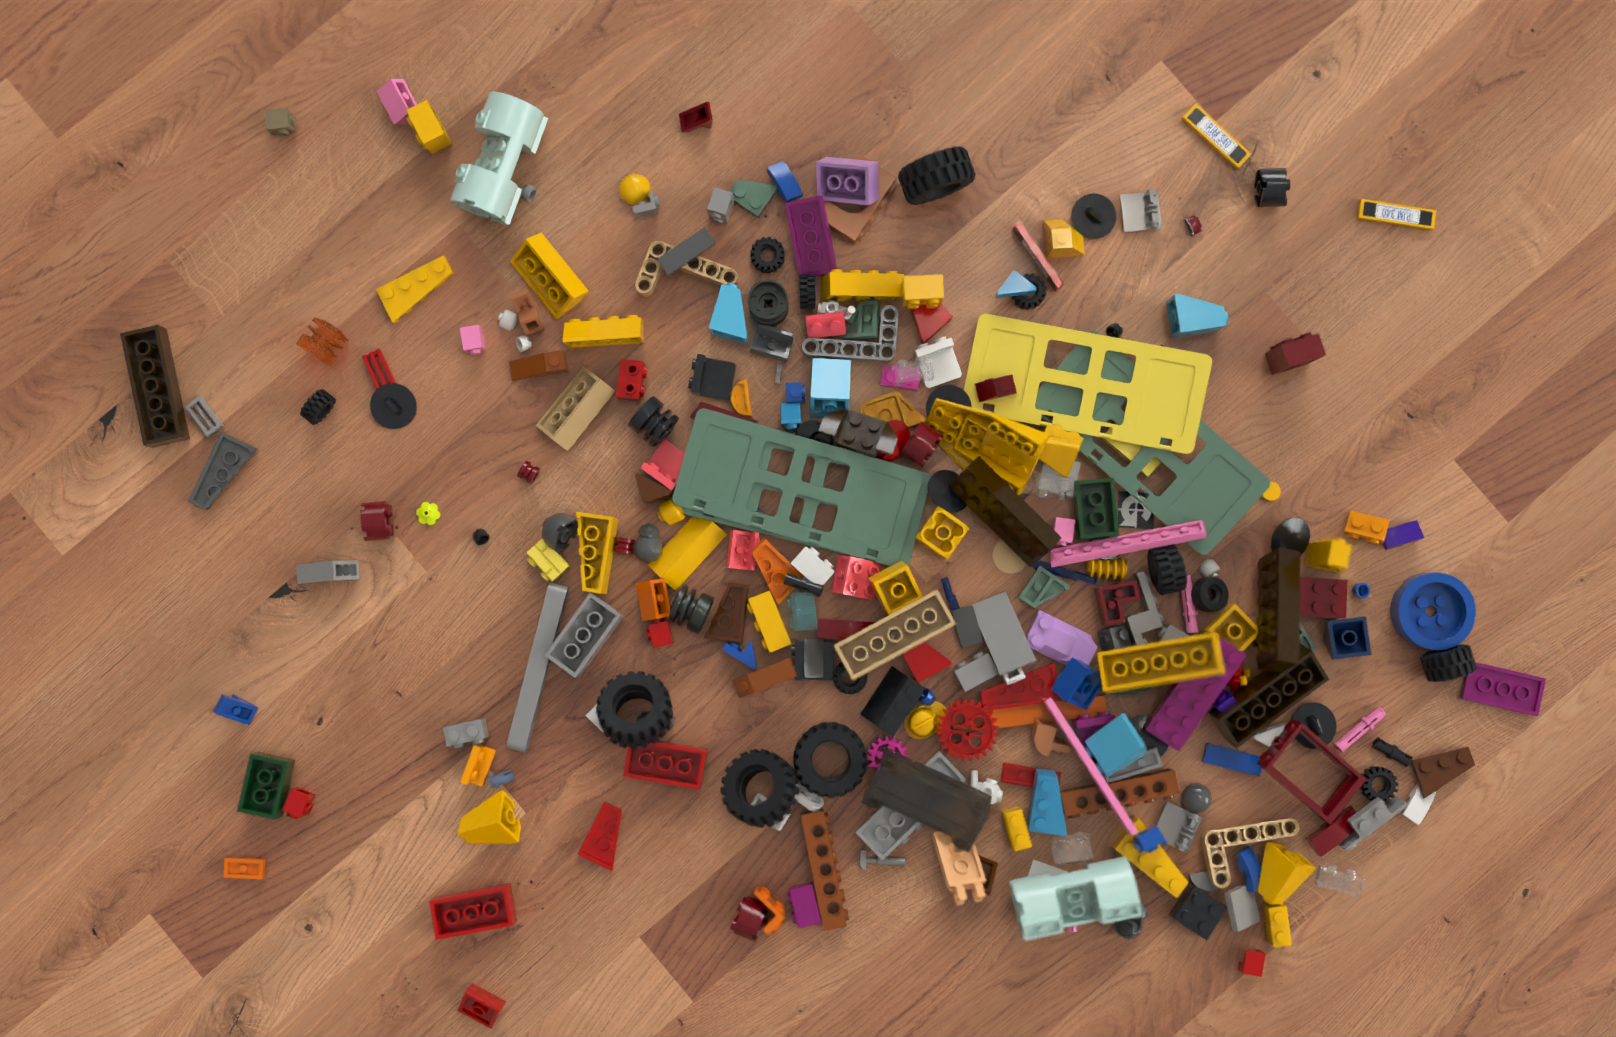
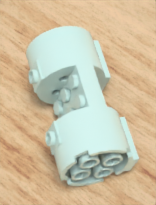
M489 92L483 110L476 116L477 123L475 125L477 132L487 139L481 145L482 152L475 165L461 164L456 171V185L450 202L476 216L491 217V221L510 225L522 189L511 181V177L520 152L535 154L548 121L543 112L514 96L501 92Z
M1125 856L1086 864L1084 870L1050 876L1047 872L1009 881L1017 924L1021 937L1025 941L1064 933L1063 928L1095 921L1107 924L1142 916L1135 879L1131 866Z

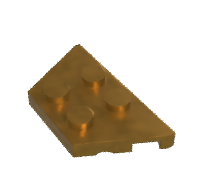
M898 391L861 403V414L886 422L899 420L904 422L908 428L918 425L920 422H926V418Z

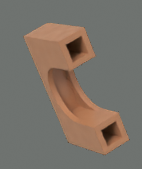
M857 153L854 158L856 160L870 161L860 153ZM878 166L879 200L870 204L865 210L859 213H848L829 201L824 203L829 229L852 244H855L857 240L859 242L862 240L866 233L864 229L867 225L871 226L876 218L875 212L877 209L881 210L887 201L885 197L888 193L892 194L897 186L895 184L896 177Z

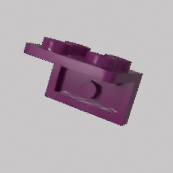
M1109 711L1097 712V716L1090 717V714L1078 715V718L1073 719L1075 735L1084 749L1087 747L1085 740L1116 719L1115 714L1109 713Z

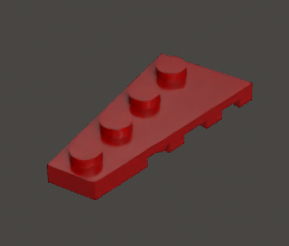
M1053 662L1025 673L1024 679L1007 685L1003 682L980 691L982 707L987 705L986 711L1042 704L1050 697L1054 702L1060 701L1059 695L1051 689L1057 679L1055 663Z

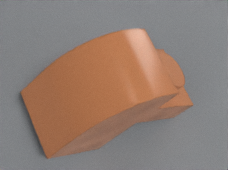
M528 288L509 294L525 334L529 335L543 330L544 326L539 310Z
M1035 718L1031 736L1038 751L1049 757L1051 750L1056 754H1069L1071 745L1068 740L1055 737L1057 730L1055 723Z

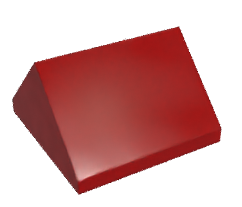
M472 983L465 991L457 1011L492 1029L506 1001Z

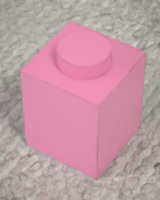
M480 325L460 328L463 351L470 355L481 354V351L486 350L483 329Z
M1060 517L1053 518L1052 528L1062 537L1056 545L1067 546V543H1072L1075 520Z

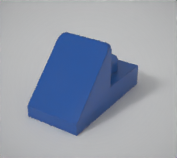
M750 640L744 652H741V647L734 642L724 645L723 651L754 670L757 668L752 640Z
M222 694L213 712L216 715L249 725L258 707L234 694L232 697Z

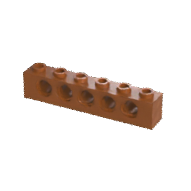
M1171 768L1130 776L1107 783L1113 794L1118 789H1122L1123 796L1117 800L1121 805H1125V807L1137 805L1136 802L1144 801V803L1155 802V798L1159 797L1171 799L1175 797L1174 794L1180 793L1175 770ZM1155 782H1160L1161 784L1158 791H1153L1152 787ZM1096 783L1060 790L1063 813L1068 818H1077L1080 816V813L1087 812L1088 815L1099 813L1100 809L1106 808V811L1113 809L1105 797L1102 802H1096V795L1102 793ZM1140 785L1142 792L1139 795H1134V788ZM1084 797L1085 804L1081 807L1077 806V799Z
M824 809L816 812L801 813V820L823 931L847 927L846 921L849 920L848 910L843 909L842 902L846 901L844 890H840L838 882H842L840 870L836 871L834 864L838 863L836 851L832 852L831 844L834 843L833 835L827 829V825L830 824L829 815L824 813ZM815 826H820L823 828V833L815 835L812 829ZM824 845L827 848V852L825 854H818L816 848ZM827 864L831 867V870L825 874L820 871V867ZM832 884L835 889L833 892L828 893L824 890V886ZM836 903L838 909L835 912L829 911L827 908L829 904Z

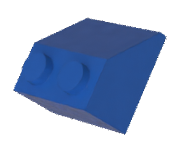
M1072 657L1061 675L1055 680L1051 689L1066 702L1087 710L1102 688L1101 674L1083 661Z

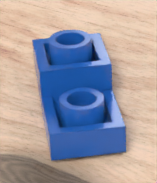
M784 161L767 167V174L776 183V191L785 202H791L803 196L798 182Z
M1246 846L1237 853V863L1239 871L1246 873L1247 891L1255 892L1259 886L1261 867L1253 849L1250 846Z

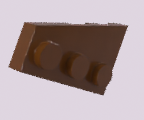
M728 583L715 616H713L712 623L704 638L743 642L749 585Z
M1464 747L1412 760L1411 765L1422 796L1425 799L1475 766L1469 747Z

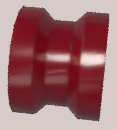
M525 461L518 471L517 477L526 479L527 483L531 485L537 478L540 468L532 466L529 461Z
M616 537L615 541L617 544L613 552L632 555L631 547L635 540Z

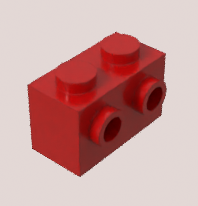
M620 360L616 391L618 399L641 402V397L645 396L646 386H643V379L647 378L648 367H645L644 361Z

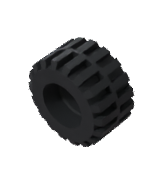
M1171 544L1149 549L1147 555L1148 568L1157 592L1160 595H1166L1185 590L1187 585L1186 568L1182 555L1176 545Z
M1460 644L1445 650H1433L1420 657L1426 679L1430 682H1442L1460 678L1473 673L1477 669L1470 645Z

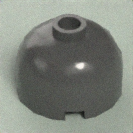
M557 513L546 518L542 525V538L544 542L556 552H562L568 548L570 544L567 542L571 536L575 539L578 533V521L565 513Z

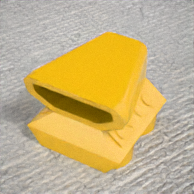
M1047 424L1044 433L1050 436L1039 460L1062 477L1068 478L1084 438L1077 432L1063 430L1057 424Z
M938 506L917 534L916 540L941 558L948 560L969 530V527Z

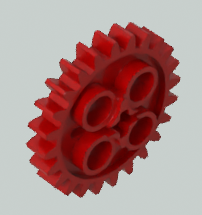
M963 698L962 704L955 700L956 706L954 707L949 703V711L942 709L945 716H938L942 723H936V726L941 728V730L936 731V734L941 735L937 740L938 742L944 741L941 748L948 747L947 754L949 755L954 752L953 758L956 759L960 755L961 761H964L965 756H968L970 762L972 761V756L979 760L980 753L987 756L985 750L992 751L989 745L990 743L996 744L997 742L993 740V737L999 736V734L994 732L999 726L993 725L997 718L990 717L994 712H986L987 705L981 708V701H978L975 705L973 698L970 699L969 703ZM958 713L964 715V721L960 724L954 721V717ZM976 717L983 718L982 726H974L973 721ZM969 725L971 729L983 730L984 734L968 732V735H965L963 730L951 729L950 726L966 728ZM953 733L961 734L959 742L954 743L951 741ZM973 736L980 737L979 745L972 746L970 739Z

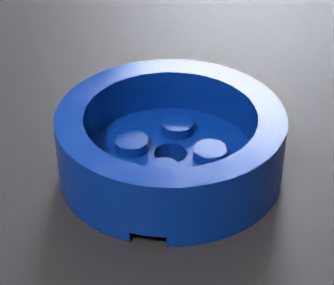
M1421 573L1406 579L1399 589L1395 591L1391 601L1390 615L1396 632L1410 645L1421 649L1445 650L1460 644L1470 634L1476 619V606L1470 590L1456 577L1445 573ZM1428 606H1432L1435 610L1434 614L1430 617L1426 614Z

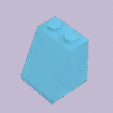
M732 283L721 284L710 321L709 331L711 335L747 345L748 336L741 290Z
M1174 294L1166 301L1172 339L1218 332L1227 326L1228 314L1226 311L1224 312V306L1181 294Z
M813 358L810 417L824 418L825 415L836 411L849 410L851 360L843 358Z
M1125 713L1085 740L1087 754L1090 758L1094 756L1097 761L1095 766L1100 774L1104 773L1107 778L1147 754L1145 744Z

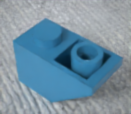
M800 402L781 403L782 428H786V431H796L797 427L801 425Z

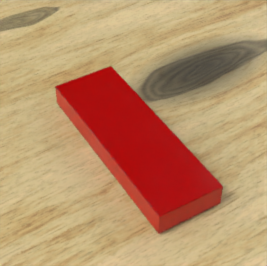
M1003 762L1000 782L1033 787L1036 768ZM1055 771L1058 783L1060 784L1061 772Z

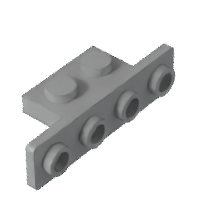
M1395 796L1386 804L1379 797L1375 798L1347 820L1354 831L1338 846L1345 851L1354 848L1360 841L1370 836L1373 831L1386 824L1396 814H1399L1407 806V803L1398 796Z

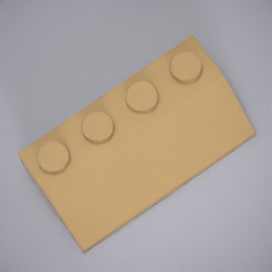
M583 366L536 426L568 451L582 432L587 429L594 417L599 414L606 402L611 399L615 390Z

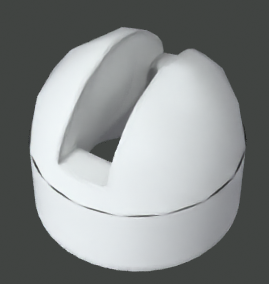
M520 336L516 338V345L520 352L531 348L532 342L529 337Z

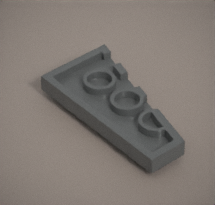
M221 432L188 502L209 510L258 448Z

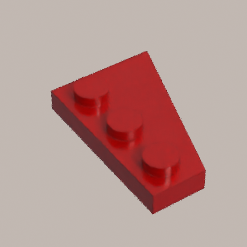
M604 801L578 851V855L611 871L613 870L622 809Z

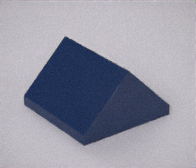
M1366 616L1326 621L1323 641L1331 659L1372 655Z

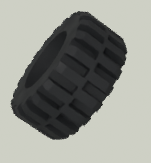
M955 146L925 155L907 164L906 167L899 171L898 179L906 201L911 205H918L941 199L963 189L975 180L976 174L967 150L961 146Z
M629 671L627 675L623 676L621 673L616 676L617 679L609 680L607 682L608 686H604L601 689V696L599 695L596 701L598 705L596 713L605 736L612 743H619V746L622 748L630 746V749H637V746L646 748L648 747L647 744L658 742L659 736L661 738L664 737L666 734L665 728L669 729L671 726L673 707L669 692L663 685V682L660 679H655V676L650 673L646 676L645 672L638 671L637 674ZM645 699L652 703L653 706L649 714L639 721L628 722L617 717L620 707L629 700Z
M823 722L812 726L802 734L795 747L793 765L799 782L809 792L815 793L822 798L823 796L829 798L842 797L849 791L852 792L863 780L862 778L867 770V754L861 738L854 730L837 722ZM824 742L839 743L848 753L849 761L846 770L834 778L821 776L815 771L812 764L814 750Z
M752 749L750 754L747 752L741 753V757L739 759L735 757L731 761L733 763L732 766H727L725 772H727L726 777L722 776L721 782L724 784V787L720 789L721 794L725 796L722 798L724 805L727 806V810L735 818L752 827L764 828L765 825L768 827L774 826V821L780 823L784 820L783 816L785 814L789 815L792 812L790 809L792 804L796 805L797 802L795 795L799 794V788L795 785L799 782L798 778L794 775V769L779 755L765 749L760 751ZM770 772L774 779V788L770 797L761 804L750 805L746 798V788L749 781L758 773Z

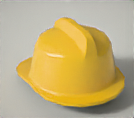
M934 701L931 705L923 704L912 710L904 720V727L908 735L914 739H925L936 733V731L941 730L940 727L936 726V723H942L938 716H945L942 709H946V707Z

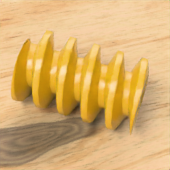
M1122 557L1118 560L1104 561L1093 559L1086 561V573L1089 571L1090 577H1093L1095 572L1099 579L1102 574H1105L1106 580L1112 575L1113 581L1116 580L1117 576H1120V581L1123 582L1126 577L1128 559L1125 562Z

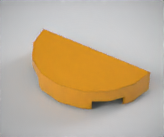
M744 379L734 386L731 392V403L738 414L752 417L747 379Z

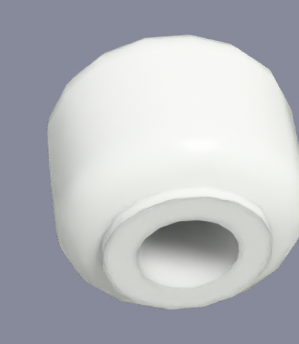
M505 310L497 318V320H500L499 326L508 331L514 329L518 316L516 313Z
M1213 559L1205 560L1199 567V572L1203 578L1217 577L1220 571L1219 565Z

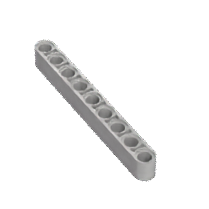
M552 582L548 585L508 736L507 749L522 753L527 752L551 662L544 655L557 639L569 593L568 586Z

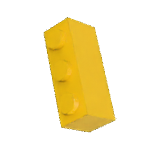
M770 590L749 598L750 603L746 605L750 614H754L757 621L754 622L757 632H762L764 639H761L764 649H769L771 653L791 645L792 643Z

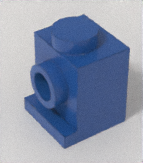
M801 382L786 383V402L806 404L805 385H801Z
M1154 825L1132 837L1135 841L1133 845L1138 853H1150L1158 848V844H1167L1158 826Z

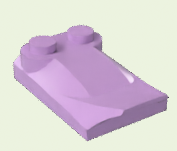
M1040 610L1037 611L1026 634L1027 641L1032 650L1065 666L1072 657L1089 665L1098 647L1090 634Z

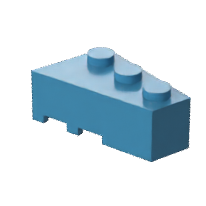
M1036 768L1026 822L1028 830L1067 836L1056 772Z

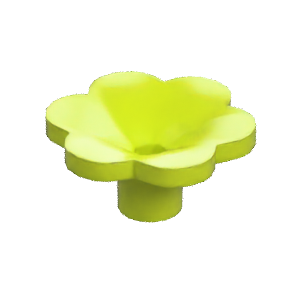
M424 502L421 504V508H418L416 511L421 524L434 525L441 516L435 503Z

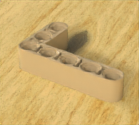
M661 241L651 243L635 283L636 289L641 296L647 297L654 292L663 269L657 259L673 249L674 246ZM658 247L664 249L661 255H655L654 250ZM700 256L678 269L720 286L721 284L726 285L728 283L724 278L731 274L735 279L730 283L738 284V276L734 269ZM692 261L699 262V266L696 269L689 267ZM655 265L657 267L656 271L653 273L647 272L648 266ZM715 268L717 272L715 275L709 276L707 270ZM642 283H649L650 286L647 290L643 291L640 289Z
M1288 818L1204 832L1201 836V844L1210 884L1216 888H1225L1230 884L1231 879L1224 847L1294 836L1299 831L1298 822ZM1286 822L1290 823L1292 826V829L1289 833L1286 832L1284 829V825ZM1267 825L1271 826L1273 830L1270 836L1265 832ZM1248 828L1253 830L1254 836L1252 839L1246 836ZM1229 831H1231L1235 836L1233 842H1230L1227 839V833ZM1210 834L1216 839L1214 845H1210L1207 841ZM1214 854H1217L1220 858L1217 865L1213 864L1211 859ZM1219 873L1224 878L1222 884L1216 882V875Z

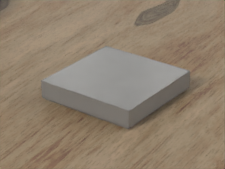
M1247 883L1224 893L1233 932H1239L1260 921L1254 892L1247 891Z

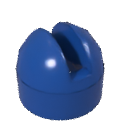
M1357 583L1353 586L1352 593L1357 598H1366L1370 594V587L1366 583Z
M926 688L918 700L924 705H931L934 703L935 695L929 688Z

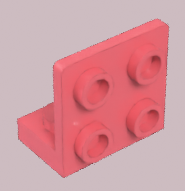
M665 439L649 461L643 463L641 469L674 492L685 453Z
M838 554L831 592L874 600L876 594L868 578L879 573L882 564Z

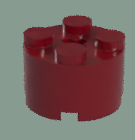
M920 422L901 453L923 468L929 459L926 456L931 457L937 448L934 444L938 445L944 435L927 424Z
M386 501L361 503V506L364 507V510H360L362 532L367 534L364 540L390 539V536H394V525L390 523V517H393L392 505L387 504Z
M750 896L744 897L737 908V911L740 913L733 919L730 929L733 930V933L755 942L758 938V930L761 931L766 919L768 907L760 900Z

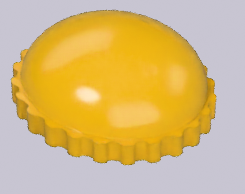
M633 173L622 179L619 192L624 202L633 206L640 201L648 200L651 184L646 180V177Z

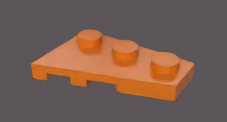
M763 538L751 550V553L776 604L779 605L795 589L783 584L786 574L790 573L804 578V576Z

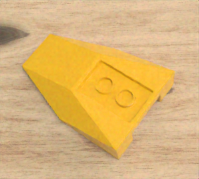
M938 398L935 399L926 421L928 426L944 435L939 446L963 470L980 456L1019 496L1023 493L1050 436L1047 433L996 414Z

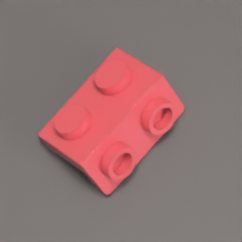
M843 311L805 316L808 338L846 334Z
M730 530L726 568L755 570L757 563L751 550L760 542L758 532Z

